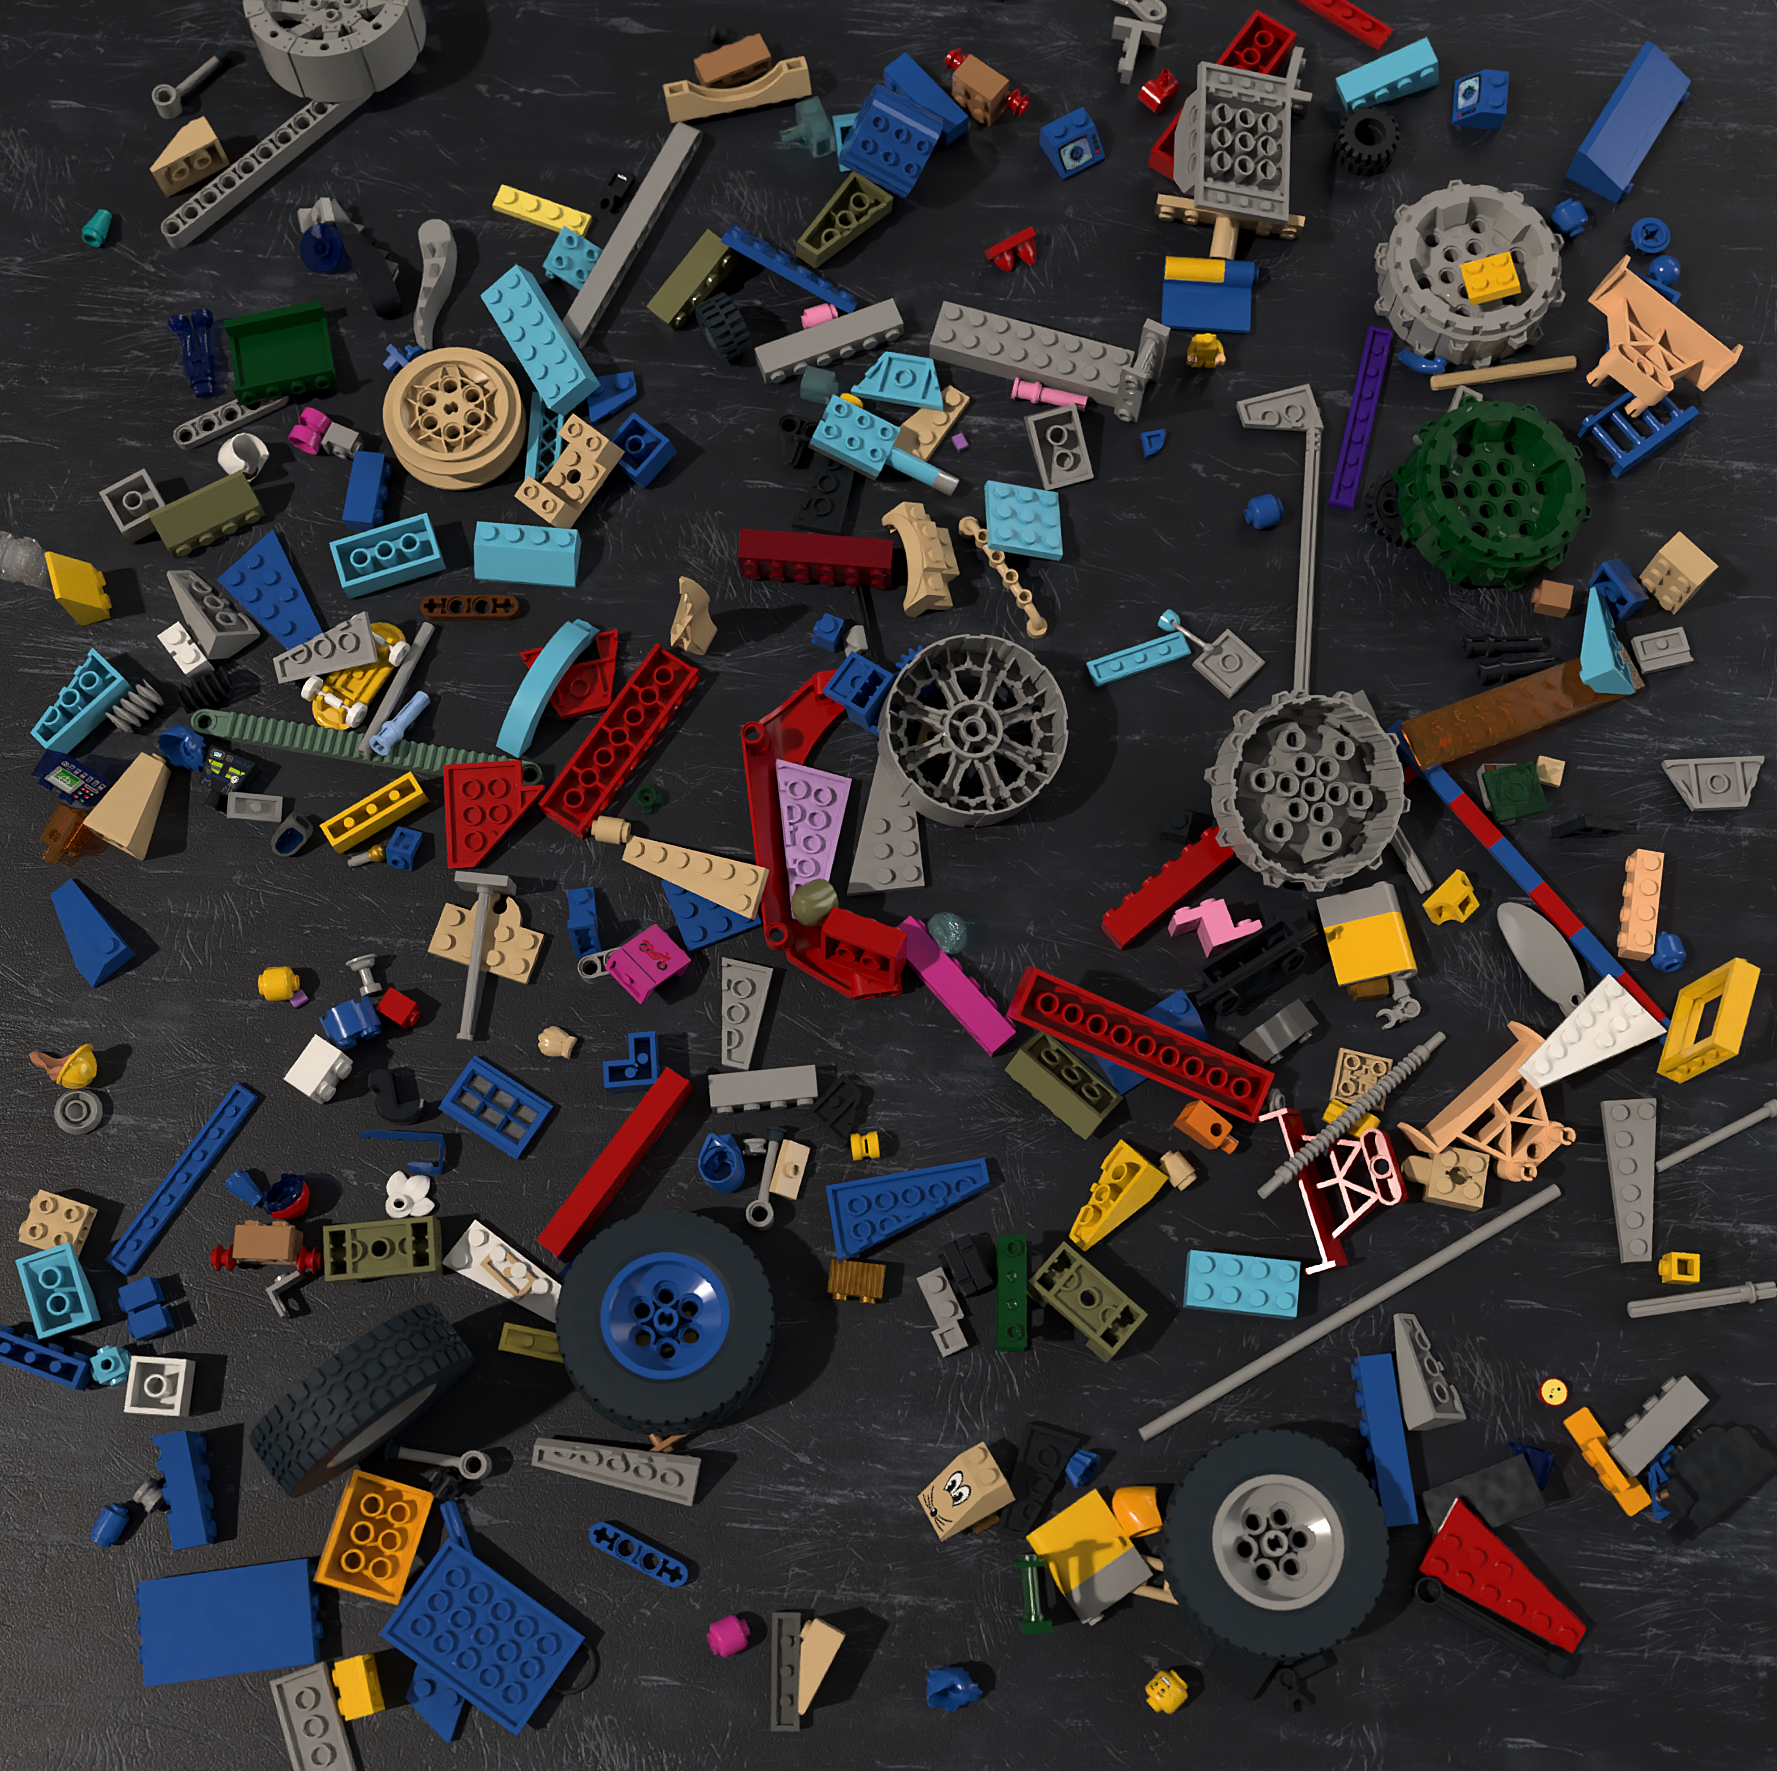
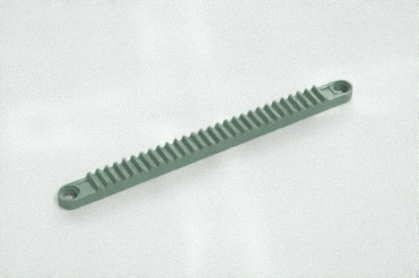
M210 709L198 710L191 718L192 728L200 736L439 776H443V765L515 760L505 756L498 757L494 754H479L475 751L467 752L463 749H448L444 746L437 747L433 744H418L414 741L407 742L402 739L396 741L390 747L391 750L388 755H380L372 749L370 755L366 757L357 752L365 736L364 733L357 734L353 731H338L334 728L327 729L323 726H308L304 723L297 724L292 721L289 723L284 720L277 721L274 718L267 719L262 716L259 718L254 715L247 716L243 713H228ZM202 718H211L212 723L208 728H199V722ZM522 761L523 775L529 770L537 773V778L533 782L523 780V786L542 785L544 775L541 768L533 762Z

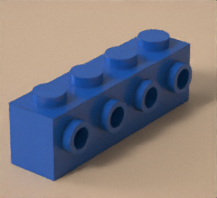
M0 1324V1362L72 1389L86 1391L92 1377L90 1367L93 1366L92 1363L88 1362L89 1356L75 1351L72 1356L63 1353L65 1348L51 1342L48 1343V1346L38 1343L40 1340L38 1337L24 1333L22 1337L13 1334L14 1328Z

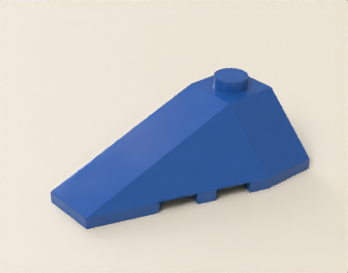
M72 878L51 894L76 968L93 988L97 987L136 955Z

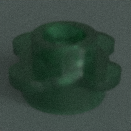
M650 784L642 785L637 793L631 797L632 803L638 804L644 814L651 813L652 808L656 804H660L663 799L662 795L656 793Z

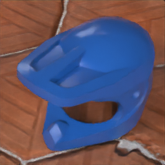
M710 1133L705 1140L698 1159L699 1171L704 1182L715 1192L722 1194L734 1192L741 1186L745 1175L740 1149L732 1135Z

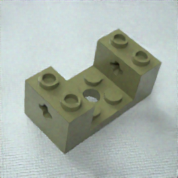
M434 1216L323 1226L325 1282L334 1286L362 1283V1279L400 1275H412L420 1278L443 1275L441 1221ZM378 1242H385L387 1252L381 1257H376L373 1253L374 1245Z
M1064 1241L1026 1285V1293L1044 1308L1050 1303L1090 1339L1086 1346L1105 1363L1114 1356L1148 1315ZM1083 1292L1091 1293L1095 1298L1094 1305H1083L1080 1301V1295Z

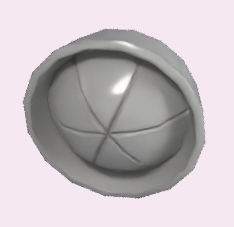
M82 1088L72 1089L64 1093L57 1100L54 1108L55 1120L58 1126L67 1133L74 1135L86 1134L94 1130L100 1123L103 1115L102 1103L98 1096L89 1090Z

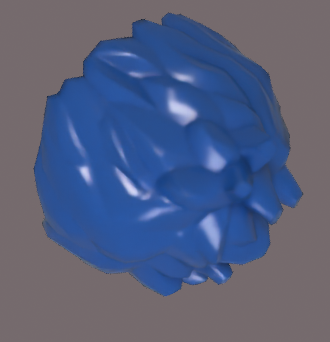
M178 723L177 726H173L168 731H164L159 735V751L166 754L170 763L176 767H186L188 770L193 769L195 772L201 773L202 767L204 768V761L207 758L205 756L207 752L203 750L206 746L202 742L204 738L189 727Z
M945 1666L941 1669H930V1675L926 1677L928 1681L926 1700L932 1709L939 1707L945 1709L946 1712L956 1711L960 1705L979 1701L977 1695L983 1694V1691L978 1689V1683L971 1681V1678L968 1677L969 1673L964 1671L963 1667L952 1668Z

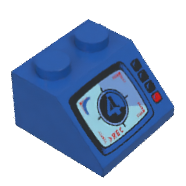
M1484 69L1456 80L1454 84L1451 125L1500 130L1506 116L1509 72Z
M1083 107L1041 128L1039 144L1063 181L1105 160V154L1096 127Z

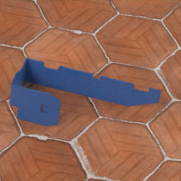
M381 1130L360 1133L361 1138L377 1137V1139L385 1140L403 1139V1141L421 1142L432 1140L433 1142L440 1143L439 1167H434L432 1163L409 1162L407 1164L410 1172L442 1174L445 1148L442 1134Z

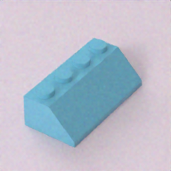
M477 521L474 541L475 580L575 588L581 548L578 530Z

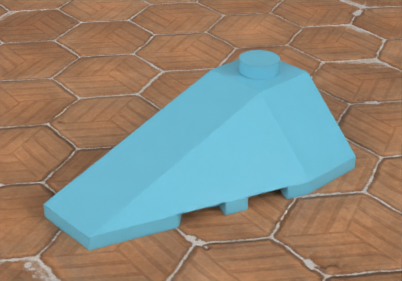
M1594 586L1590 588L1580 657L1582 670L1579 673L1584 685H1589L1595 693L1633 694L1635 690L1628 664L1623 663L1618 652L1623 649L1615 633L1611 630L1615 628L1606 599Z

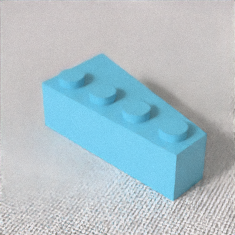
M1426 37L1337 77V91L1347 113H1351L1356 108L1360 111L1365 106L1370 107L1439 85L1438 60Z
M93 648L87 654L89 658L84 665H79L73 673L75 677L68 687L64 686L58 694L60 698L55 705L47 709L31 731V734L58 761L107 718L106 712L111 714L114 712L112 708L114 705L119 707L122 698L127 700L129 698V691L136 692Z

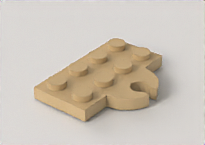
M493 893V895L489 896L479 970L528 985L545 935L521 927L523 920L521 910L509 896L506 900V911L502 914H496L494 906L500 901L501 895ZM478 901L475 902L471 910L449 903L445 904L428 949L430 954L469 966Z

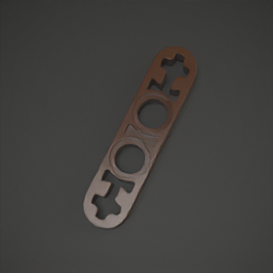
M430 595L423 598L420 603L422 614L430 621H511L520 614L518 601L510 595ZM458 602L464 604V610L461 613L455 614L451 612L453 604ZM435 603L437 608L434 609L433 613H430L427 608H430L431 604ZM443 603H446V604H445V608H446V612H447V613H444V611H443V609H442V608H444V604H443ZM488 603L490 608L486 613L480 614L476 612L478 604ZM494 603H496L498 606V608H496L497 613H495ZM507 603H511L513 608H510L509 612L505 613L503 608L507 606Z

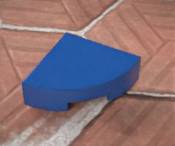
M1165 429L1141 433L1140 439L1145 459L1155 456L1162 449L1166 437Z

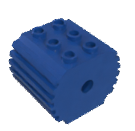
M877 83L866 97L844 141L838 163L904 198L908 196L923 170L942 131L944 120Z

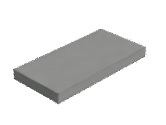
M326 1662L270 1681L294 1771H356Z

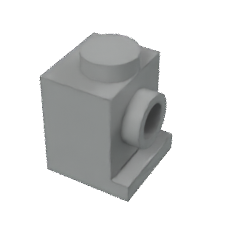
M334 422L331 423L321 442L327 454L331 455L334 453L343 459L347 457L354 459L355 450H364V442L358 432Z

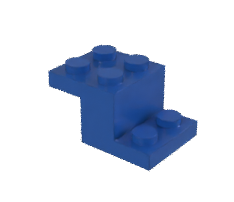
M851 651L823 689V693L828 698L844 706L852 722L879 737L877 729L881 709L896 680L890 672ZM893 704L891 710L899 713L900 707L897 704Z

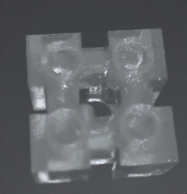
M0 531V579L12 582L19 581L28 586L45 589L50 575L44 554L47 551L42 549L39 542L35 539L24 537L23 539L18 538L16 540L14 535Z

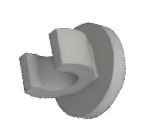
M1272 1089L1270 1093L1267 1092L1265 1098L1268 1099V1102L1265 1106H1261L1260 1111L1271 1113L1285 1107V1097L1279 1089Z

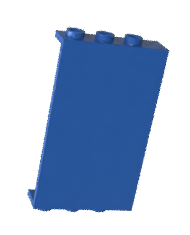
M313 1558L138 1582L139 1588L135 1591L136 1603L140 1605L137 1631L141 1634L142 1646L139 1647L138 1656L140 1663H143L144 1687L321 1662L319 1639L323 1637V1627L317 1617V1610L321 1607L319 1592H316L315 1582H313L318 1568L317 1564H314Z

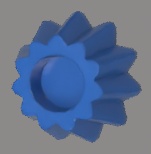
M1080 1450L1070 1459L1065 1471L1076 1489L1082 1488L1086 1482L1090 1481L1092 1475L1096 1473V1468L1100 1465L1099 1460L1101 1456Z

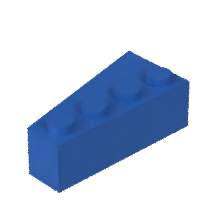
M188 1430L153 1436L154 1447L160 1446L161 1451L160 1459L156 1460L158 1471H161L166 1478V1483H164L162 1488L163 1498L167 1505H171L172 1509L167 1512V1519L173 1551L214 1544V1537L217 1536V1527L215 1521L211 1519L210 1509H213L214 1502L211 1492H208L207 1481L210 1480V1470L204 1462L203 1453L207 1451L204 1436L201 1437V1432Z

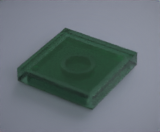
M1533 761L1481 774L1496 824L1548 811L1549 808Z

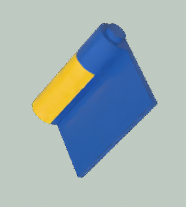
M1165 256L1161 324L1172 329L1250 334L1251 288L1253 282L1258 280L1259 267H1254V262Z

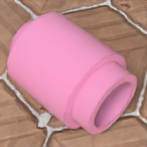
M825 303L805 309L804 315L801 316V321L806 330L836 319L838 314L833 304L828 305Z

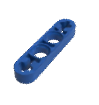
M596 1523L590 1529L589 1540L591 1544L670 1587H680L687 1581L689 1573L686 1565L608 1523ZM605 1527L607 1528L606 1534L612 1538H615L616 1533L620 1534V1537L614 1543L613 1551L608 1548L612 1544L607 1540H602L601 1543L597 1542L596 1530H602ZM624 1540H630L634 1544V1552L628 1557L621 1555L619 1552V1545ZM648 1553H654L659 1558L658 1566L653 1570L647 1569L643 1564V1559ZM664 1559L669 1561L666 1567L673 1570L677 1566L681 1568L682 1580L670 1581L671 1575L663 1571L662 1577L657 1575L663 1567Z

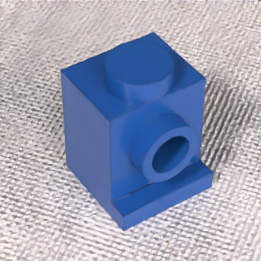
M825 613L823 619H818L814 626L813 634L815 635L811 644L835 653L845 632L844 620Z

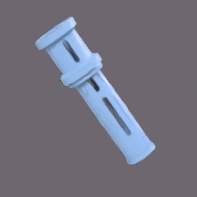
M418 691L392 721H386L382 725V730L369 739L372 749L380 755H388L391 750L390 747L396 741H400L403 738L405 729L430 703L429 696L422 691Z

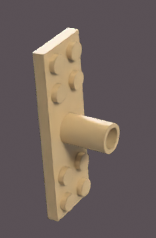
M1158 194L1155 215L1159 216L1161 220L1173 221L1174 218L1183 219L1184 223L1196 225L1198 222L1215 224L1209 258L1234 261L1239 228L1254 230L1256 234L1262 236H1269L1270 233L1280 234V238L1292 240L1294 237H1299L1305 221L1304 216L1289 214V221L1283 225L1194 208V199Z

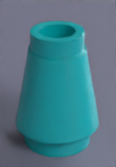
M99 209L82 229V239L94 247H99L105 243L112 215L106 210Z

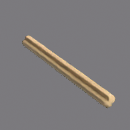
M1565 356L1432 376L1430 385L1431 389L1435 391L1456 388L1460 385L1469 386L1572 371L1577 367L1575 356Z

